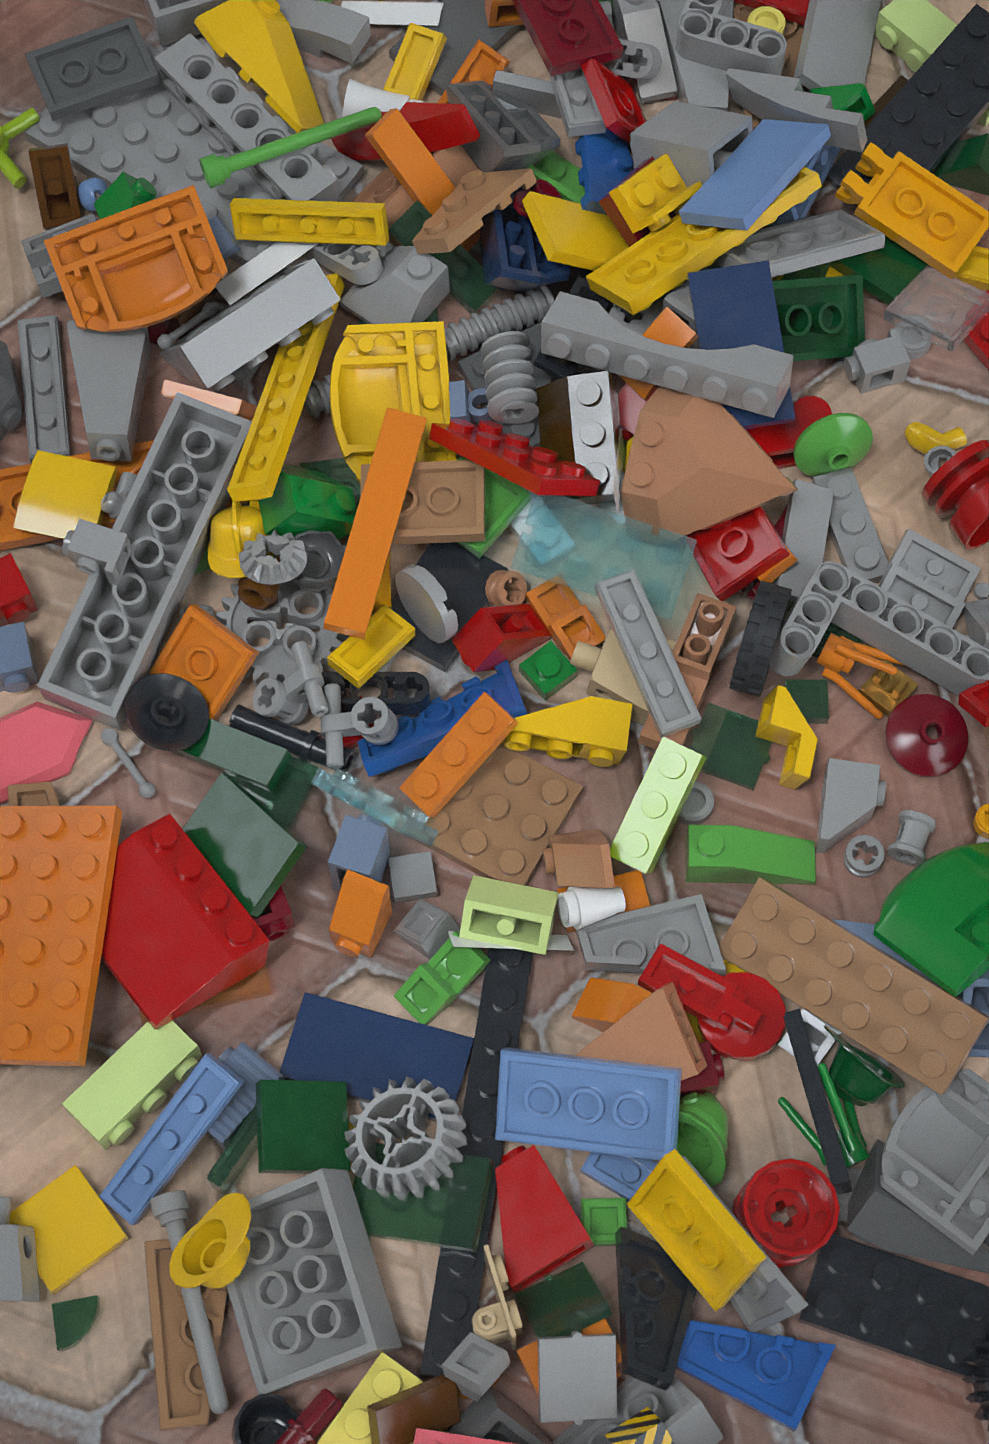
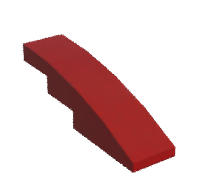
M406 102L399 110L429 152L474 142L481 136L465 104ZM381 111L382 117H383L387 112ZM376 123L330 138L337 151L352 160L382 159L365 137V134Z

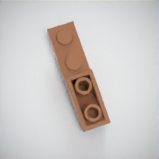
M697 593L672 653L698 711L737 607ZM649 713L638 743L657 750L662 738H660ZM692 726L665 737L684 745Z

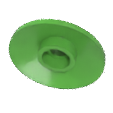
M837 413L823 417L808 426L797 439L793 451L795 463L800 471L811 477L849 467L853 468L869 452L873 441L872 430L865 419L855 414Z

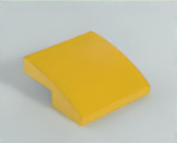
M37 450L25 481L13 528L65 539L69 530H75L79 519L101 525L104 513L101 509V500L106 493L113 491L118 467Z

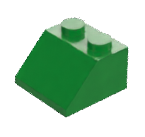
M283 464L272 497L258 500L266 535H271L274 530H276L279 536L291 532L293 537L308 530L319 532L331 531L337 540H340L351 532L357 512L352 488L319 471Z

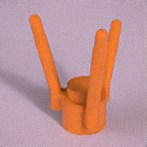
M833 633L829 635L816 661L817 664L825 667L821 676L835 682L865 710L879 720L883 718V713L845 680L839 672L843 671L848 674L855 661L891 675L897 673V668L881 660L886 659L888 662L906 666L877 648L854 642L842 635L839 637Z

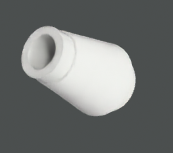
M619 886L611 888L568 887L566 892L559 893L557 897L559 917L564 927L573 926L576 930H579L617 913L624 912L625 898L623 891Z

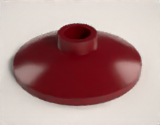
M918 694L908 697L893 709L886 723L885 738L891 756L900 767L913 775L920 777L944 775L953 770L966 753L968 730L965 720L959 710L942 697L932 694ZM927 726H933L937 730V739H931L927 736Z

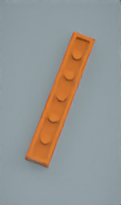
M387 407L324 620L323 629L365 639L426 426L427 418Z

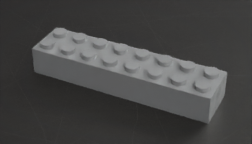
M179 392L176 393L112 527L113 530L127 534L132 545V551L118 586L110 584L106 574L100 572L98 576H89L38 682L37 687L45 700L120 731L122 730L126 721L125 701L127 695L136 682L147 676L210 540L211 520L214 515L224 510L228 503L230 494L227 488L252 421Z

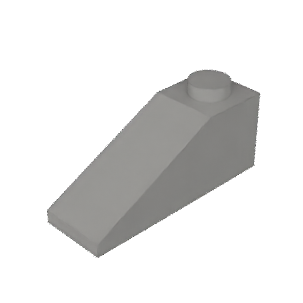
M612 0V19L618 37L620 39L651 44L659 50L662 57L661 68L653 78H632L640 102L644 103L675 96L674 92H676L677 96V85L657 0ZM629 55L627 62L646 66L648 58Z

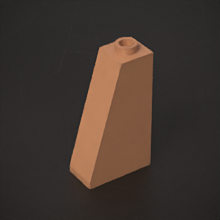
M673 982L665 984L653 992L574 1055L682 1068L681 1081L698 1075L707 1067Z

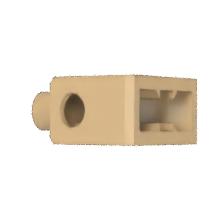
M609 629L602 649L578 640L570 664L593 672L586 693L589 696L631 703V720L644 726L649 711L613 629ZM666 639L670 647V650L673 653L676 642Z

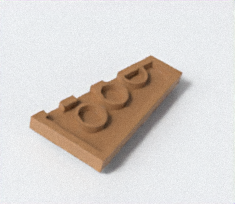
M169 1239L145 1241L144 1248L160 1432L207 1426L210 1406L181 1287L177 1286L170 1277L169 1263L172 1250ZM199 1285L216 1355L218 1356L228 1289L227 1286L211 1289Z

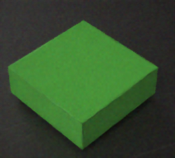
M626 1198L581 1199V1223L595 1246H616L615 1233L621 1226L627 1229Z

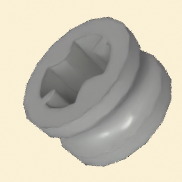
M858 835L851 839L843 857L844 866L848 872L860 878H867L876 874L883 863L885 855L882 844L879 840L869 835ZM858 848H862L865 853H873L874 856L870 860V865H865L862 859H854Z

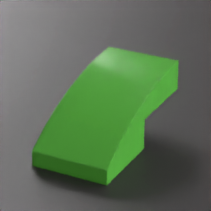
M460 930L454 931L452 935L459 937ZM449 937L428 963L419 965L395 993L394 997L420 1024L428 1025L464 991L491 960L479 948L453 947Z

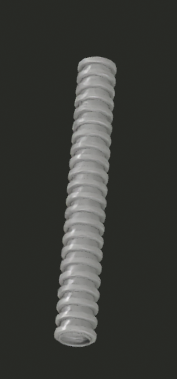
M545 286L536 288V291L528 290L524 296L516 294L514 300L510 298L503 300V305L499 303L493 304L491 310L488 308L481 309V314L479 315L475 312L471 313L468 320L462 317L459 319L458 324L454 322L448 323L447 328L444 329L447 359L453 361L457 354L465 356L468 349L472 352L478 350V345L481 344L482 346L488 338L498 333L513 330L521 332L523 326L530 328L534 325V321L537 323L542 322L554 302L551 292ZM325 375L323 377L324 381L321 382L317 379L313 380L312 386L309 388L304 406L308 414L314 419L319 418L321 412L325 414L331 413L329 397L330 375Z

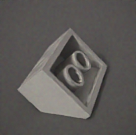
M629 1376L617 1386V1418L584 1420L581 1425H576L574 1422L556 1437L552 1443L611 1444L604 1435L647 1406L663 1422L675 1444H717L724 1437L701 1400L675 1376L672 1385L666 1391Z

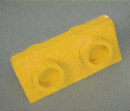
M665 153L608 193L632 233L647 226L653 232L671 220L668 213L672 210L675 214H678L680 209L702 187V183L698 181L687 187L670 157Z

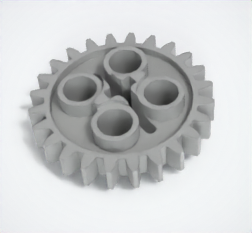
M290 580L280 584L275 601L276 604L272 608L259 610L244 604L238 596V585L231 584V591L235 598L222 597V605L226 611L217 612V620L249 645L257 638L269 640L265 646L253 647L259 654L243 680L253 674L255 687L266 678H273L283 682L298 670L291 650L292 645L297 641H305L310 645L309 650L313 662L320 667L321 673L324 672V665L331 668L327 663V657L343 643L341 641H345L349 637L348 635L323 629L334 587L315 592L302 589ZM305 606L317 608L314 613L307 615L298 612ZM249 620H255L254 622L248 624ZM320 629L318 633L313 632L314 630Z

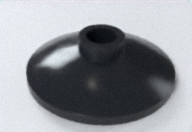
M159 673L140 679L130 689L125 701V716L131 730L144 743L160 750L178 751L194 745L203 736L208 725L209 711L203 695L193 684L176 675ZM158 715L167 717L169 722L161 720Z

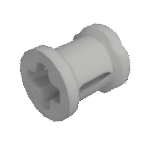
M903 810L900 811L898 817L900 827L895 842L889 844L887 854L892 859L903 864L918 866L926 859L923 851L929 833L935 830L936 821L924 813Z

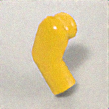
M912 422L906 427L904 433L909 445L925 455L936 446H948L955 450L967 444L966 435L961 427H956L941 434L928 425Z

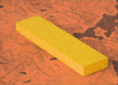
M233 198L229 204L235 240L386 246L389 241L385 203Z

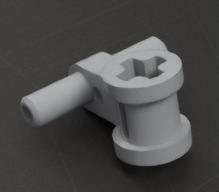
M297 641L291 647L298 670L283 682L273 678H266L257 685L253 694V707L258 714L266 717L276 715L280 721L295 725L304 719L309 705L314 716L320 717L328 712L329 708L322 690L324 679L320 667L314 664L308 644L305 641Z
M331 683L323 687L329 710L320 718L321 736L326 738V763L329 768L338 769L344 765L343 737L362 735L369 743L374 745H384L395 738L399 728L398 719L382 700L376 697H366L359 700L351 712L342 713L340 686ZM374 723V727L370 728L368 724Z

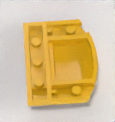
M444 321L348 325L343 333L345 338L334 356L330 376L329 397L335 437L343 458L355 473L357 481L361 483V465L371 464L387 407L427 418L415 462L456 461L455 452L428 439L432 423L449 424L451 419Z

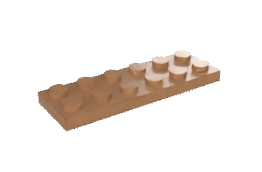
M764 877L758 878L719 945L722 957L746 972L765 978L779 993L940 1095H944L989 1021V1016L959 997L952 996L938 984Z

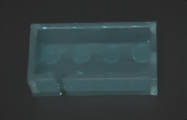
M534 494L525 524L533 526L531 534L522 532L511 565L512 569L597 596L594 589L595 583L635 569L654 614L671 620L697 542L696 539L662 528L658 529L655 536L649 534L653 525L564 496Z

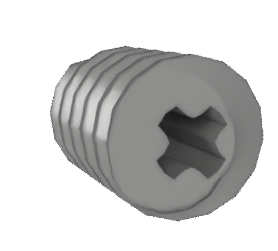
M507 331L498 333L488 338L481 347L482 366L485 373L484 383L487 388L485 391L486 399L489 402L487 405L488 415L500 423H527L535 419L539 414V408L535 405L538 400L537 393L533 390L536 386L535 378L531 376L534 373V367L529 362L532 359V351L528 348L531 342L530 337L524 332Z

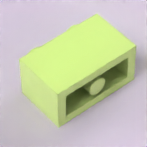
M473 875L465 898L459 938L522 948L518 950L545 955L552 932L559 892Z

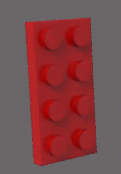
M450 419L449 424L432 423L428 439L536 495L596 496L600 480L585 473V466L571 461H561L557 459L558 453L543 447H532L529 445V438L518 434L502 432L503 426L501 424L480 420L479 425H473L461 419Z

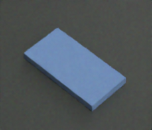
M763 119L680 209L679 214L682 223L747 231L831 137L828 124Z
M505 1047L500 1051L495 1140L660 1161L665 1154L674 1149L677 1150L682 1068Z

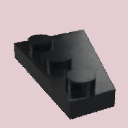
M621 1226L615 1233L622 1373L666 1391L672 1385L697 1289L657 1241Z

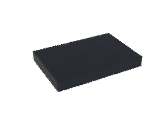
M457 542L430 543L416 563V565L425 568L432 574L445 590L448 599L443 603L447 611L453 609L457 615L458 630L456 634L480 608L489 606L490 602L485 591L489 576L497 570L509 571L505 566L484 555L478 558ZM397 592L389 608L415 627V636L402 649L446 672L459 652L451 641L453 637L443 643H437L429 639L410 618Z

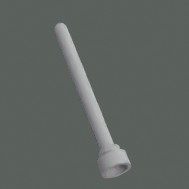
M185 1190L164 1193L150 1200L154 1219L160 1221L161 1227H166L172 1253L179 1240L186 1234L184 1222L188 1220L186 1212L190 1210ZM200 1286L187 1289L181 1287L209 1406L212 1412L222 1414L228 1408V1399Z

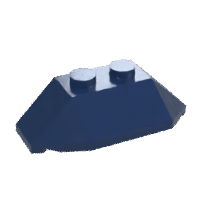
M519 187L510 194L512 203L503 210L496 209L482 217L484 225L481 227L479 239L485 285L494 286L500 290L511 289L524 292L568 280L570 275L569 265L548 261L536 232L532 228L530 219L519 215L514 207L513 198L518 191H524L522 187Z

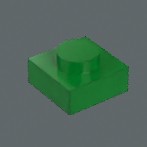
M552 641L519 664V672L544 701L577 677L578 670L570 664V661Z

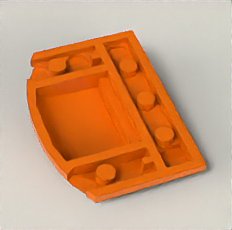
M194 185L43 240L77 329L86 331L88 328L102 332H122L166 321L203 300L214 289L222 278L223 280L228 274L226 264Z

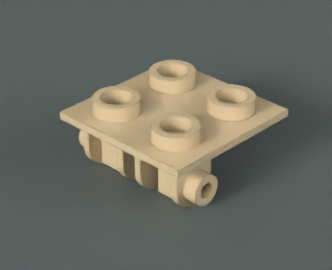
M487 1244L484 1245V1259L497 1303L480 1308L475 1312L472 1320L474 1334L495 1345L509 1340L512 1350L517 1349L516 1336L523 1334L521 1329L522 1322L515 1300L506 1302L503 1291L509 1288L501 1255L492 1257Z

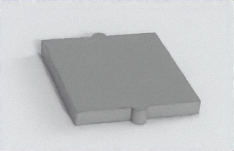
M573 1331L571 1336L537 1337L540 1423L574 1421L576 1425H581L584 1420L617 1418L616 1335L614 1333L581 1335L579 1331Z

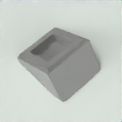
M419 899L393 932L430 960L450 937L448 931H459L460 928L449 913Z

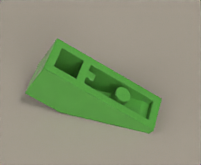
M688 825L685 841L686 882L755 884L759 877H764L774 884L815 885V841L733 825Z

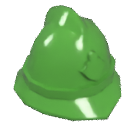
M693 1092L680 1099L677 1152L681 1156L684 1155L708 1185L713 1187L723 1180L727 1166L725 1153L728 1149L727 1137L729 1132L727 1112L715 1095L708 1092L703 1094Z

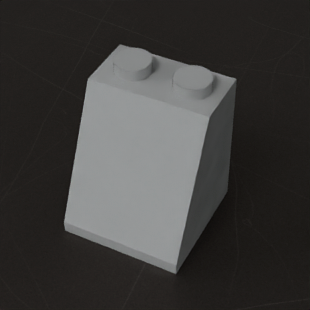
M674 101L630 133V147L633 154L634 169L652 156L656 159L667 153L687 187L698 181H701L703 185L753 131L752 116Z

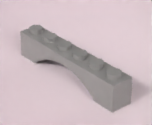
M559 292L542 320L541 353L768 417H775L790 387L793 355L754 344L732 349L716 350L690 349L664 344L644 337L623 326L609 315L599 302L568 293Z

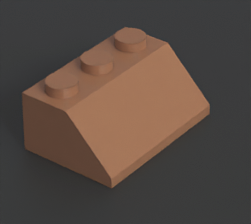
M462 145L430 152L455 188L465 174L478 170ZM388 166L351 201L385 203L389 242L393 244V247L414 246L412 240L423 228V224L427 220Z

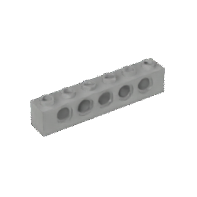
M191 33L154 57L161 84L231 156L291 135L285 122L278 115L273 117L265 109V105L259 95L254 91L248 92L241 85L236 72L229 66L225 68L217 60L213 49L205 42L201 44ZM309 146L244 168L273 199L339 202L337 193L338 179L329 166H321L314 159Z

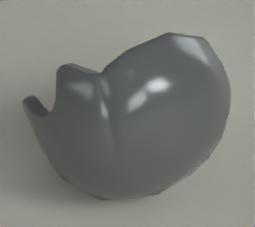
M308 530L295 535V540H301L304 543L307 553V564L304 570L292 581L302 589L315 592L333 588L347 545H342L331 531L319 532Z

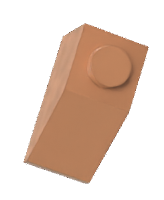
M599 828L548 836L550 848L542 849L546 875H554L558 886L615 887L609 843Z

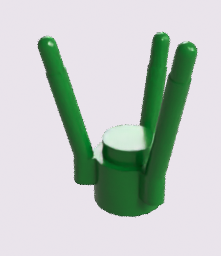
M819 1063L817 1069L840 1129L836 1133L846 1167L849 1168L870 1157L865 1148L867 1144L859 1127L854 1104L842 1099L845 1109L844 1113L828 1069L824 1063ZM780 1097L778 1104L817 1151L823 1166L826 1165L817 1135L786 1098Z

